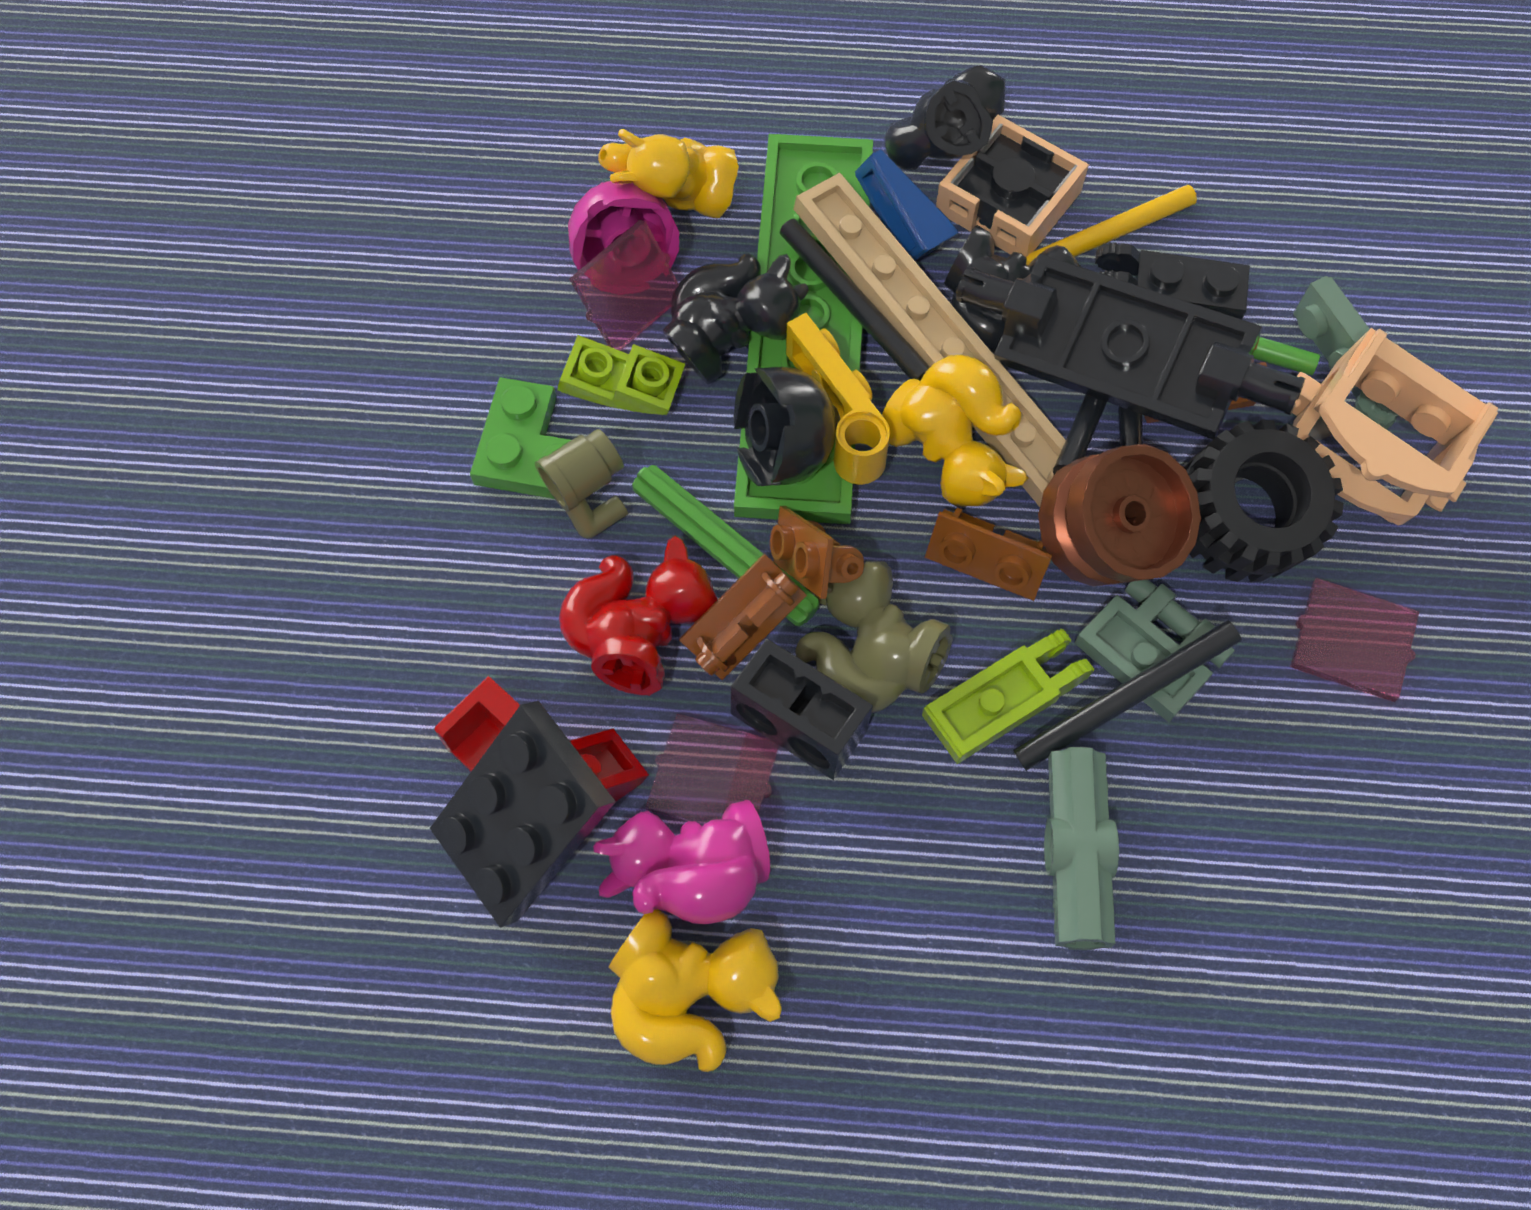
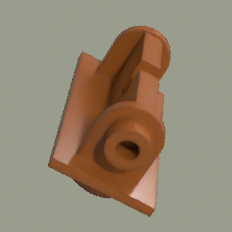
M780 506L778 525L773 527L770 535V550L775 564L820 599L827 598L828 583H848L862 575L864 558L859 550L852 546H840L839 542L826 534L824 528L819 523L805 520L788 507Z
M958 507L955 512L947 509L939 512L924 558L1032 601L1035 600L1052 557L1044 548L1041 540L1037 542L1009 530H1006L1003 536L993 532L995 525L965 514L963 509Z
M764 553L679 638V641L696 656V662L709 675L713 676L715 674L723 680L807 594Z

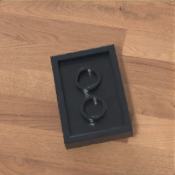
M534 701L518 707L437 817L430 830L498 926L502 928L518 921L616 801L539 701Z

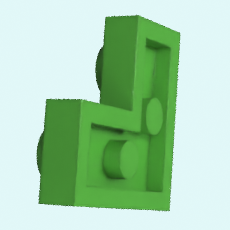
M499 377L470 471V477L474 485L554 499L535 467L537 460L545 455L548 456L571 441L570 439L546 436L557 399L554 386Z

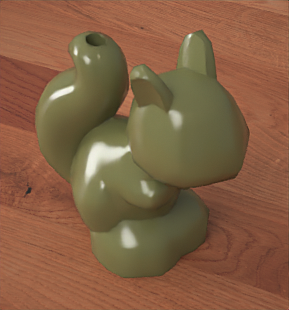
M864 561V570L858 579L848 583H828L827 598L820 599L816 596L820 604L827 606L833 617L845 625L857 628L855 645L851 651L837 637L820 631L804 635L798 641L795 649L797 658L805 663L813 660L816 661V670L872 704L871 714L884 710L894 703L901 693L907 689L921 694L927 692L939 676L948 658L953 637L950 635V625L936 619L921 622L914 629L906 623L903 612L896 605L890 604L893 578L892 570L885 561Z

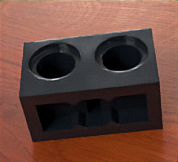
M769 639L764 641L731 685V715L832 780L837 776L867 732L873 708L872 704Z

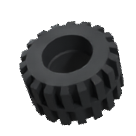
M1261 419L1254 426H1252L1250 421L1237 424L1230 431L1225 430L1190 459L1184 468L1198 494L1201 521L1196 544L1189 555L1194 558L1201 554L1206 559L1203 568L1213 574L1223 568L1226 570L1225 579L1238 582L1248 576L1250 583L1264 581L1271 576L1274 578L1324 548L1323 543L1333 538L1338 529V526L1332 521L1342 516L1344 503L1335 500V495L1343 491L1341 478H1332L1329 472L1336 465L1329 454L1322 458L1315 449L1320 443L1313 437L1309 436L1305 440L1297 437L1299 428L1290 424H1285L1282 428L1276 430L1274 420ZM1235 478L1253 481L1267 492L1273 502L1276 513L1274 528L1260 525L1244 513L1235 495Z

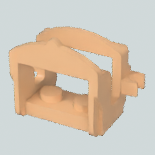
M1370 328L1336 362L1321 384L1307 374L1299 372L1297 377L1301 376L1306 378L1300 396L1295 402L1296 405L1292 413L1297 417L1292 426L1299 428L1297 437L1305 440L1309 437L1308 434L1321 416L1336 441L1361 465V470H1359L1321 443L1315 449L1322 458L1329 454L1336 465L1329 472L1332 478H1341L1343 491L1337 495L1359 508L1381 516L1390 523L1403 525L1415 517L1425 503L1431 508L1442 512L1448 500L1456 502L1466 486V482L1463 479L1474 462L1478 445L1496 418L1498 407L1490 402L1487 404L1483 403L1386 338L1387 333L1383 330L1378 329L1376 331ZM1354 385L1361 389L1372 401L1383 404L1410 422L1418 432L1438 441L1428 455H1423L1346 403L1344 400ZM1383 479L1394 486L1405 489V491L1399 497L1376 480Z

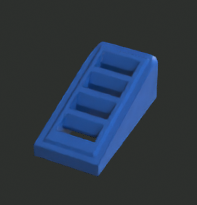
M881 149L872 153L855 171L856 178L882 223L914 261L938 249L958 234L957 229L950 220Z

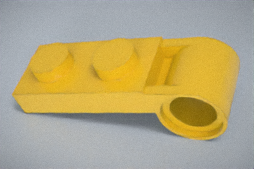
M804 313L787 323L786 355L797 369L813 376L821 383L829 395L832 404L839 412L840 421L836 428L834 467L836 472L842 479L852 484L863 485L877 480L885 470L890 438L889 425L871 402L873 398L872 391L862 373L858 370L851 371L840 357L839 347L832 334L825 328L819 330L809 315ZM861 443L866 444L872 447L873 449L868 451H858L850 446L853 444Z

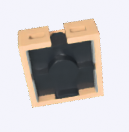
M997 115L993 120L988 144L979 151L963 155L940 182L936 207L949 220L970 232L977 225L989 231L994 245L1010 255L1013 252H1018L1027 257L1038 247L1081 193L1089 164L1004 117Z

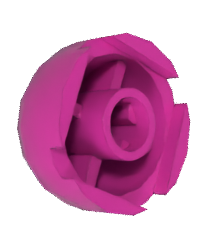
M605 181L591 188L577 202L568 222L569 250L578 271L587 277L589 284L601 291L614 294L639 292L648 287L644 280L655 277L659 272L664 276L672 268L679 252V230L667 204L662 198L655 197L641 190L633 183L617 184Z

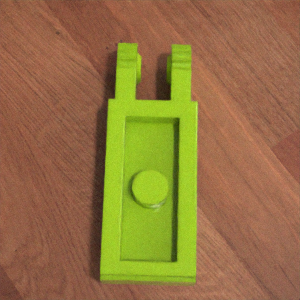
M1064 629L1056 630L1028 648L1025 645L1021 646L923 708V718L956 764L961 763L1058 701L1059 696H1063L1092 675L1095 669L1087 659L1070 664L1051 678L1040 666L1050 658L1060 655L1072 639Z

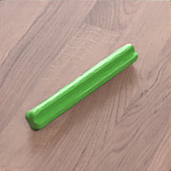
M657 466L644 467L638 472L637 477L632 483L633 491L738 579L763 555L760 550ZM781 569L807 594L785 617L795 626H801L814 616L820 605L819 600Z

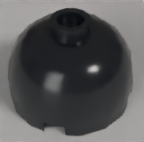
M788 367L754 368L756 372L746 373L741 378L735 397L734 429L745 428V439L749 448H737L740 462L747 476L757 486L789 485L804 481L825 465L834 446L836 428L840 421L839 412L832 404L829 395L821 383L800 369Z

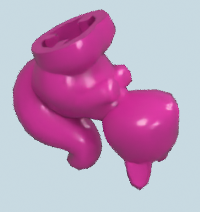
M750 800L729 804L721 819L711 820L703 826L696 821H688L682 825L680 834L676 836L659 816L649 811L640 812L621 825L611 838L597 841L593 846L595 853L609 856V862L613 870L599 886V896L609 898L629 887H634L632 892L633 902L639 913L648 914L652 913L654 909H659L671 913L682 920L696 924L718 923L732 918L745 910L755 894L757 884L766 882L770 874V857L765 832L760 817Z

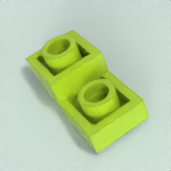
M577 335L559 380L557 391L617 409L667 415L685 363L635 344L632 345L630 353L627 354Z

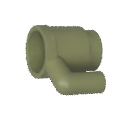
M600 429L594 430L587 436L580 434L548 456L545 455L535 462V467L545 486L559 505L566 511L581 537L586 539L593 538L628 515L627 509L616 495L594 510L590 508L586 501L587 497L610 483L612 475L624 468L616 448Z

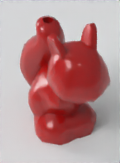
M676 535L668 540L663 562L651 573L647 582L645 597L626 600L633 586L634 574L632 567L624 558L610 555L604 558L599 566L602 573L578 581L569 590L561 605L559 614L560 630L569 646L580 655L592 659L591 668L595 676L605 684L620 691L650 696L661 690L665 671L656 647L667 646L672 640L673 631L669 624L695 623L718 600L706 570L699 563L688 558L687 547L684 541Z

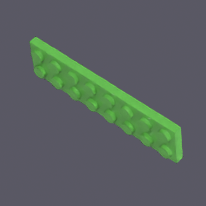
M769 134L757 260L761 265V275L768 271L779 255L787 254L791 260L787 280L793 286L806 283L809 289L808 294L800 302L798 317L807 313L819 330L827 329L837 342L840 357L849 369L860 372L862 325L793 250L779 232L785 222L793 218L796 219L841 268L793 210L796 196L841 173L865 203L870 206V200L856 178L855 171L873 153V139ZM750 330L746 373L756 372L754 368H796L786 355V339L783 341L774 340ZM745 428L741 429L739 448L745 447L749 449L745 439ZM835 442L824 466L804 481L789 485L757 486L747 476L738 456L734 517L778 520L780 506H786L805 520L820 523L850 524L853 484L842 479L836 472L834 467Z

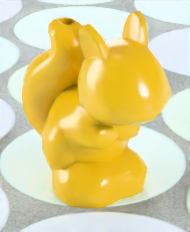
M620 129L618 136L626 143H609L600 148L598 154L599 163L606 170L614 172V174L610 175V181L613 183H633L641 190L655 197L663 198L669 207L677 210H695L699 214L711 218H720L731 205L734 183L739 168L735 151L731 148L719 145L706 147L702 143L689 138L679 140L678 138L663 134L639 138L625 129Z
M950 355L932 364L921 380L909 379L905 381L887 402L882 416L890 428L889 444L899 447L911 444L913 441H920L923 444V456L928 461L936 463L943 459L944 464L940 482L942 496L956 507L983 506L993 501L997 496L1002 495L1005 487L1021 486L1029 479L1026 471L1005 464L1001 456L994 449L981 442L973 441L972 423L981 431L998 436L1007 435L1019 426L1021 420L1019 407L1012 402L1005 406L1003 405L1002 389L997 376L987 365L978 359L967 355Z
M654 909L652 913L643 915L608 967L620 977L612 996L610 1012L614 1034L622 1047L644 1062L655 1065H667L695 1054L700 1071H714L721 1065L726 1055L724 1036L711 1021L701 1016L686 1014L687 1010L697 1000L705 995H709L717 1004L728 1011L740 1014L754 1011L761 1018L769 1022L779 1019L782 1008L779 998L774 992L779 978L777 961L762 930L750 928L737 933L723 942L711 954L700 944L692 942L688 945L671 938L672 926L668 915L659 909Z

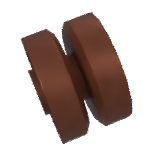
M1146 444L1121 446L1101 454L1076 459L1061 468L1044 489L1038 513L1041 541L1048 554L1052 555L1051 560L1053 564L1070 579L1093 587L1166 576L1181 566L1196 544L1201 521L1198 494L1186 469L1167 452Z

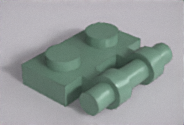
M1148 579L1130 582L1125 589L1126 593L1141 604L1137 609H1134L1119 595H1116L1078 634L1074 644L1119 682L1124 683L1216 626L1206 618L1200 622L1174 601L1177 594L1164 584L1157 587ZM1157 619L1161 620L1183 638L1184 641L1178 645L1156 627L1153 622ZM1231 647L1210 661L1220 668L1235 652V649ZM1201 665L1146 698L1143 702L1170 723L1205 685L1213 672L1204 665Z

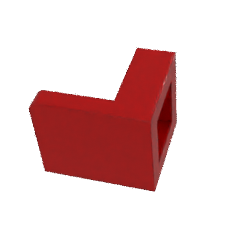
M488 676L435 726L434 731L445 748L471 772L520 704Z

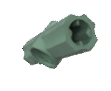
M1069 747L1065 750L1051 751L1048 757L1050 818L1046 821L1044 833V862L1047 875L1053 876L1055 946L1065 947L1069 950L1111 948L1116 944L1112 878L1115 877L1118 868V830L1115 821L1109 820L1105 753L1088 747Z

